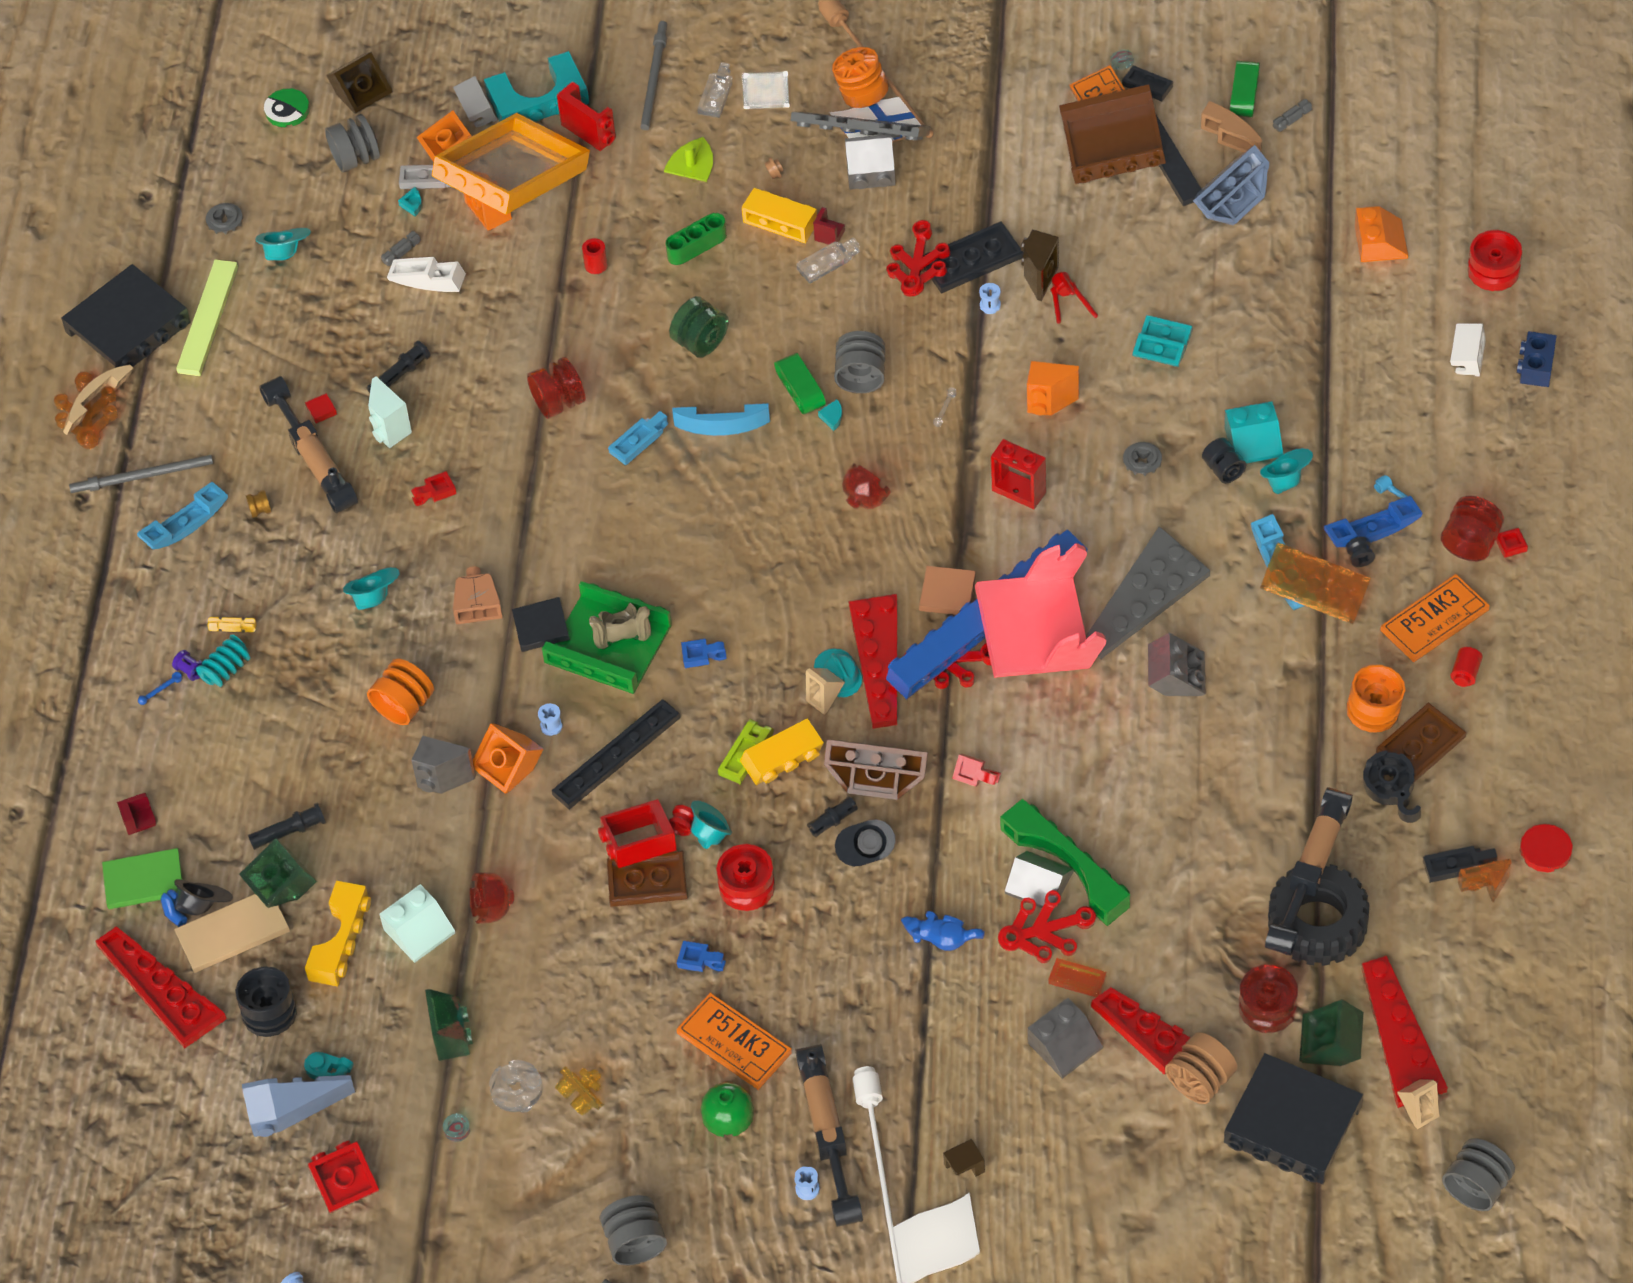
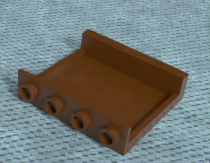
M1149 84L1059 105L1075 184L1087 183L1100 178H1109L1113 175L1134 172L1139 169L1156 167L1166 163Z

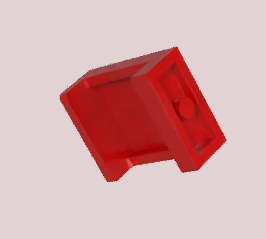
M573 81L557 94L560 121L563 127L600 152L606 146L613 143L616 134L613 112L610 107L605 108L601 113H597L582 103L579 85Z

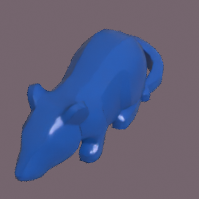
M931 911L926 913L927 920H919L908 916L901 919L905 929L913 937L915 943H919L921 939L927 940L939 949L946 951L955 950L971 939H983L985 936V931L982 929L966 930L963 928V921L945 915L940 920Z

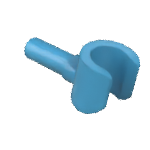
M1387 475L1381 476L1375 481L1374 488L1380 494L1388 490L1401 499L1408 497L1393 486L1392 480Z

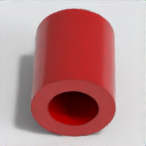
M597 238L586 240L582 245L585 269L591 274H600L608 266L605 244Z
M1462 647L1458 650L1450 675L1455 684L1467 687L1475 683L1483 659L1482 653L1472 647Z

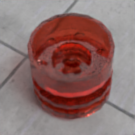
M566 357L558 359L557 363L551 362L549 364L550 374L543 367L527 373V382L533 399L547 419L563 412L562 401L570 409L574 408L575 403L580 405L586 401L582 381Z
M1477 496L1461 497L1456 501L1451 511L1450 519L1444 526L1441 533V542L1451 554L1458 558L1476 562L1485 560L1490 555L1495 544V538L1499 535V531L1504 524V516L1495 504Z

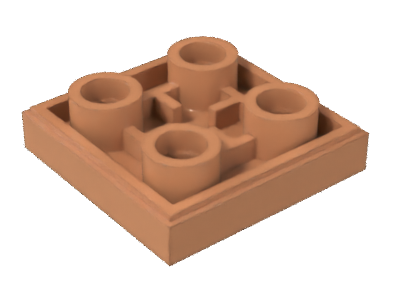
M927 566L919 611L953 615L960 613L961 608L972 600L976 571Z

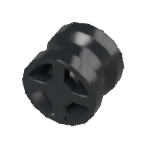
M1366 537L1354 538L1346 545V551L1351 555L1350 561L1354 567L1367 566L1375 559L1374 551L1370 549V541Z

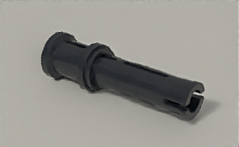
M416 341L409 351L401 353L398 361L378 378L389 388L405 373L416 370V366L424 359H429L431 354L422 342ZM371 384L366 387L369 393L371 390Z
M317 802L314 803V807L302 812L295 811L292 817L260 831L248 834V837L255 850L297 831L299 833L306 832V828L318 823L325 824L326 821Z

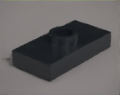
M1134 65L1122 79V85L1129 89L1149 84L1152 98L1161 102L1173 88V81Z

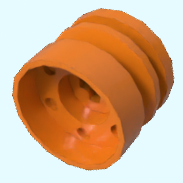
M869 47L852 48L843 52L834 61L832 71L839 85L843 100L847 105L853 108L868 107L885 97L889 84L875 50Z
M397 658L392 660L388 668L384 670L382 677L378 678L370 687L367 697L372 706L386 719L399 725H408L418 713L419 706H423L435 690L431 680L421 669L406 660Z
M1369 665L1361 668L1355 674L1346 706L1347 716L1355 726L1367 732H1383L1390 729L1397 722L1405 694V684L1400 674L1392 668L1383 665Z

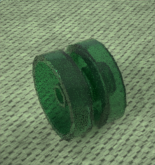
M695 296L688 299L675 313L670 324V338L681 347H685L697 358H703L713 352L723 340L729 325L728 316L717 307H713L701 296Z

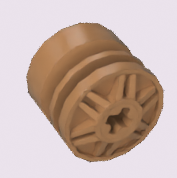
M1201 1032L1193 1034L1182 1047V1052H1178L1165 1066V1073L1173 1086L1188 1099L1198 1104L1209 1103L1220 1090V1085L1225 1084L1237 1071V1063L1229 1050L1212 1036Z

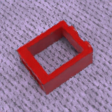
M1002 439L991 455L992 491L1035 510L1046 494V457ZM1009 466L1030 475L1031 480L1010 471Z
M658 799L600 817L601 828H598L600 840L602 843H607L606 851L610 860H615L618 868L677 850L675 833ZM653 824L658 834L620 847L614 838L615 835Z

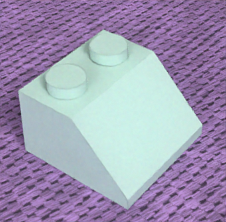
M378 377L372 378L368 404L371 415L369 419L374 429L372 433L379 443L383 442L387 447L391 448L412 433L406 403Z
M421 884L380 913L383 930L414 963L455 934L453 926L437 901Z

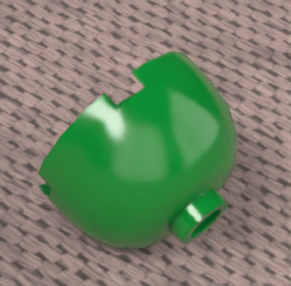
M723 1082L716 1084L705 1093L700 1111L703 1124L708 1131L717 1136L724 1137V1135L730 1134L737 1136L747 1130L753 1122L754 1107L749 1093L743 1087L736 1083Z

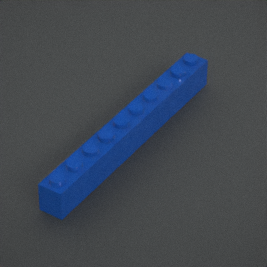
M1068 529L1062 534L1057 533L1044 548L1038 547L1031 554V558L1026 562L1024 560L1020 561L1014 567L1013 572L1009 575H1002L998 580L1024 578L1037 556L1051 547L1060 545V556H1063L1074 544H1083ZM978 599L973 603L967 602L961 608L960 613L956 616H949L943 622L942 627L938 630H931L920 644H913L903 657H896L890 662L886 680L906 700L986 638Z

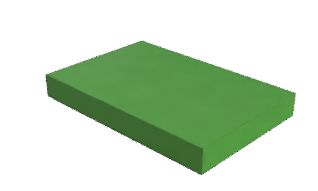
M178 848L102 862L108 910L160 900L162 894L167 893L170 889L177 893L178 888L175 886L174 881L176 879L183 880Z

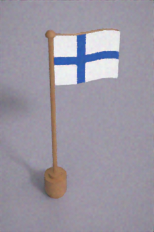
M819 0V11L830 26H843L858 47H864L846 24L849 12L840 0ZM886 74L888 84L897 97L880 100L868 107L829 112V115L926 126ZM855 129V132L842 131L847 138L876 136L862 135L860 130ZM930 130L929 136H926L927 138H931L934 135L933 130ZM900 135V137L892 138V143L905 139V136Z

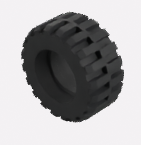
M1332 864L1329 867L1325 866L1316 896L1313 897L1305 894L1301 906L1310 902L1327 903L1335 907L1343 917L1336 923L1328 926H1313L1303 922L1296 916L1292 928L1298 930L1299 933L1292 953L1293 960L1298 962L1304 960L1307 961V965L1313 966L1314 963H1321L1322 966L1330 965V961L1335 960L1336 963H1339L1345 959V955L1348 957L1352 956L1356 952L1357 947L1362 945L1368 928V895L1365 889H1361L1362 883L1357 878L1352 879L1351 873L1343 869L1340 871L1338 866ZM1294 868L1286 872V877L1281 876L1276 882V887L1271 891L1268 910L1269 929L1272 923L1282 924L1295 893L1294 890L1290 889L1291 874Z

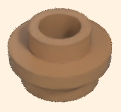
M772 157L768 158L769 161L764 164L772 179L776 177L781 178V172L784 170L779 160L773 161Z

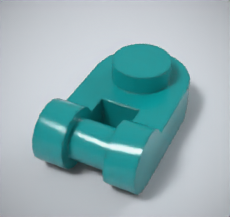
M314 1052L308 1055L304 1062L306 1074L314 1080L320 1076L346 1075L351 1072L354 1063L347 1058H338L323 1052ZM333 1068L337 1069L335 1073H330Z

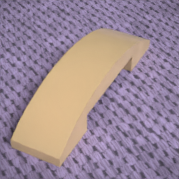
M131 365L117 367L93 379L76 398L66 419L63 432L68 435L83 421L87 412L84 406L105 387L113 393L126 382L133 367Z

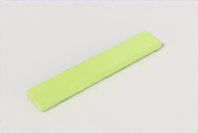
M214 260L177 365L178 373L201 376L238 269L237 262Z

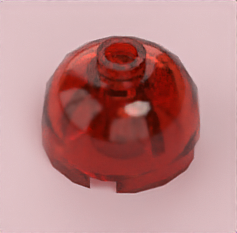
M855 463L847 470L842 482L843 492L848 497L846 502L855 509H858L859 506L864 509H875L888 498L891 491L887 486L883 489L879 485L881 480L860 465L856 467Z
M474 873L471 881H476L475 888H470L469 897L472 916L476 917L478 915V920L475 922L482 924L501 920L509 911L510 904L514 903L513 890L509 889L508 883L504 878L496 873Z

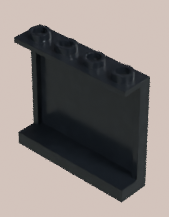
M133 264L61 317L65 332L72 337L75 334L114 365L115 368L126 365L134 367L191 323L187 308Z
M1264 1053L1225 1128L1224 1143L1233 1150H1242L1252 1154L1259 1161H1268L1277 1165L1283 1171H1292L1301 1175L1309 1182H1318L1323 1185L1326 1172L1355 1114L1358 1115L1362 1108L1363 1094Z

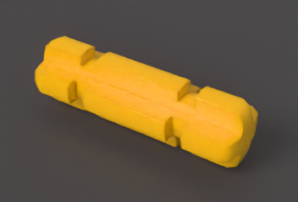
M209 617L208 619L209 631H219V629H222L225 632H242V630H245V632H255L257 626L255 618H245V620H242V617H222V619H219V617Z

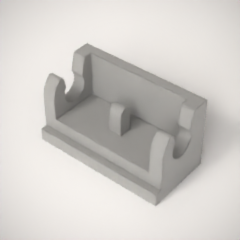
M475 76L453 87L470 122L482 117L481 120L474 123L475 127H481L492 121H497Z

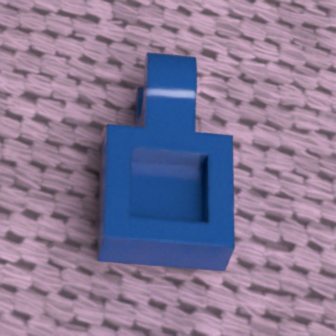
M706 639L681 642L685 668L709 665V658L718 661L727 659L724 642H715L708 645Z
M683 941L677 959V967L703 972L704 967L708 966L715 971H723L726 961L723 960V953L709 952L708 944Z

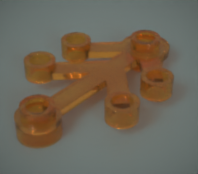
M88 372L78 373L75 378L77 390L81 392L93 380V376ZM113 387L103 388L101 391L102 397L92 407L91 401L84 406L87 412L82 421L83 427L77 425L71 431V433L76 435L78 444L85 449L95 448L101 438L100 432L118 417L116 407L108 405L115 401L117 397ZM58 394L54 397L56 408L69 413L73 404L69 402L67 395ZM102 411L103 417L93 425L92 420ZM65 412L58 413L55 416L57 426L64 429L66 420L60 421L68 417V414Z

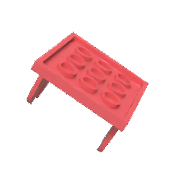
M1074 544L1063 556H1060V545L1041 552L1024 578L981 581L975 584L994 678L1090 669L1106 645V637L1104 634L1095 631L1086 639L1073 580L1074 575L1087 555L1086 548L1083 545Z

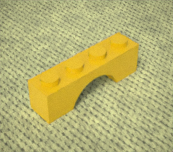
M336 880L329 899V906L332 915L341 922V927L330 941L312 946L305 965L308 981L338 987L341 977L344 978L346 976L348 957L354 953L356 935L360 934L363 928L362 918L364 912H368L371 905V897H368L366 886Z

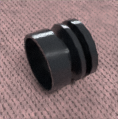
M264 966L254 968L240 978L235 989L236 1000L241 1011L243 1023L248 1031L257 1036L271 1037L288 1030L295 1021L297 1010L289 979L284 972L274 967Z

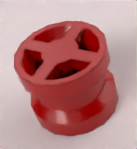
M676 805L672 810L673 817L669 819V822L676 835L689 836L694 818L692 808Z

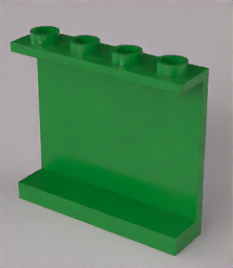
M581 581L579 583L581 596L566 621L570 640L555 644L546 641L542 648L544 663L634 694L672 626L670 611L661 606L655 607L637 598L632 599L623 596L617 591L600 588L594 583L588 584ZM629 603L633 604L637 611L643 606L650 609L648 619L651 627V636L646 641L633 638L622 639L613 642L611 646L605 649L597 648L594 644L593 630L589 624L591 616L599 618L598 614L602 611L611 614L621 612L628 607Z

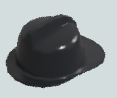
M875 819L861 822L843 829L838 834L835 841V852L839 860L846 865L853 867L866 865L881 860L892 852L895 845V833L891 826L881 820Z
M182 879L174 881L175 886L178 888L174 908L189 915L204 914L214 902L225 903L233 899V895L229 891L215 885L192 883Z

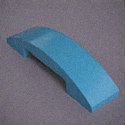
M769 404L744 405L745 412L697 414V407L672 408L675 427L702 435L739 434L757 429L770 422Z
M211 482L194 494L193 502L161 524L155 520L139 531L137 536L153 550L174 544L207 522L225 503L228 495L215 483Z
M1272 514L1252 522L1250 525L1262 558L1276 586L1293 610H1297L1316 602L1317 599L1306 578L1302 579L1282 539L1284 534L1275 516Z

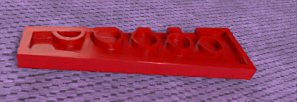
M897 594L848 601L872 729L897 725V690L886 680L888 665L897 657Z
M117 926L95 941L97 947L184 1049L227 1019L221 1009L203 995L198 994L186 981L183 982L171 969L164 967L157 961L156 957L142 949L141 945Z
M1387 956L1362 963L1361 969L1369 1000L1372 1004L1371 1008L1376 1020L1378 1035L1382 1043L1384 1059L1388 1067L1397 1107L1404 1106L1397 1092L1419 1079L1434 1080L1437 1083L1438 1095L1447 1093L1448 1086Z

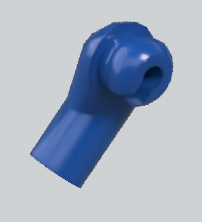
M170 889L167 893H163L160 899L163 912L170 921L180 927L186 924L187 917L174 908L177 893Z

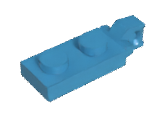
M659 411L651 419L647 418L644 420L641 418L608 447L609 453L626 466L660 437L663 429L668 425L667 416Z

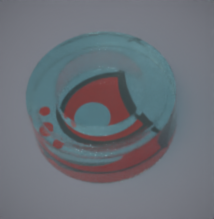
M1119 50L1111 55L1110 61L1114 69L1124 70L1134 63V58L1131 51Z
M461 1114L448 1116L443 1122L445 1137L453 1142H459L467 1138L470 1133L468 1119Z

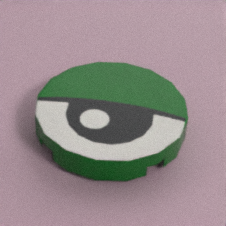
M293 88L275 91L268 96L264 104L267 120L278 127L300 124L306 119L310 110L306 95Z

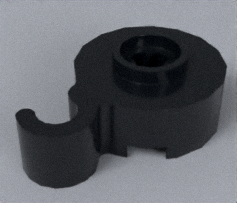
M1388 750L1374 754L1367 760L1363 771V784L1367 795L1373 801L1382 805H1398L1399 818L1404 822L1413 823L1421 818V807L1419 805L1412 810L1406 809L1410 804V795L1414 789L1415 777L1411 761L1402 753L1400 755L1388 753ZM1389 775V777H1394L1393 780L1386 781L1384 779V776Z

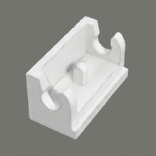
M1456 324L1450 362L1453 366H1465V368L1458 367L1455 373L1480 376L1486 341L1483 324Z

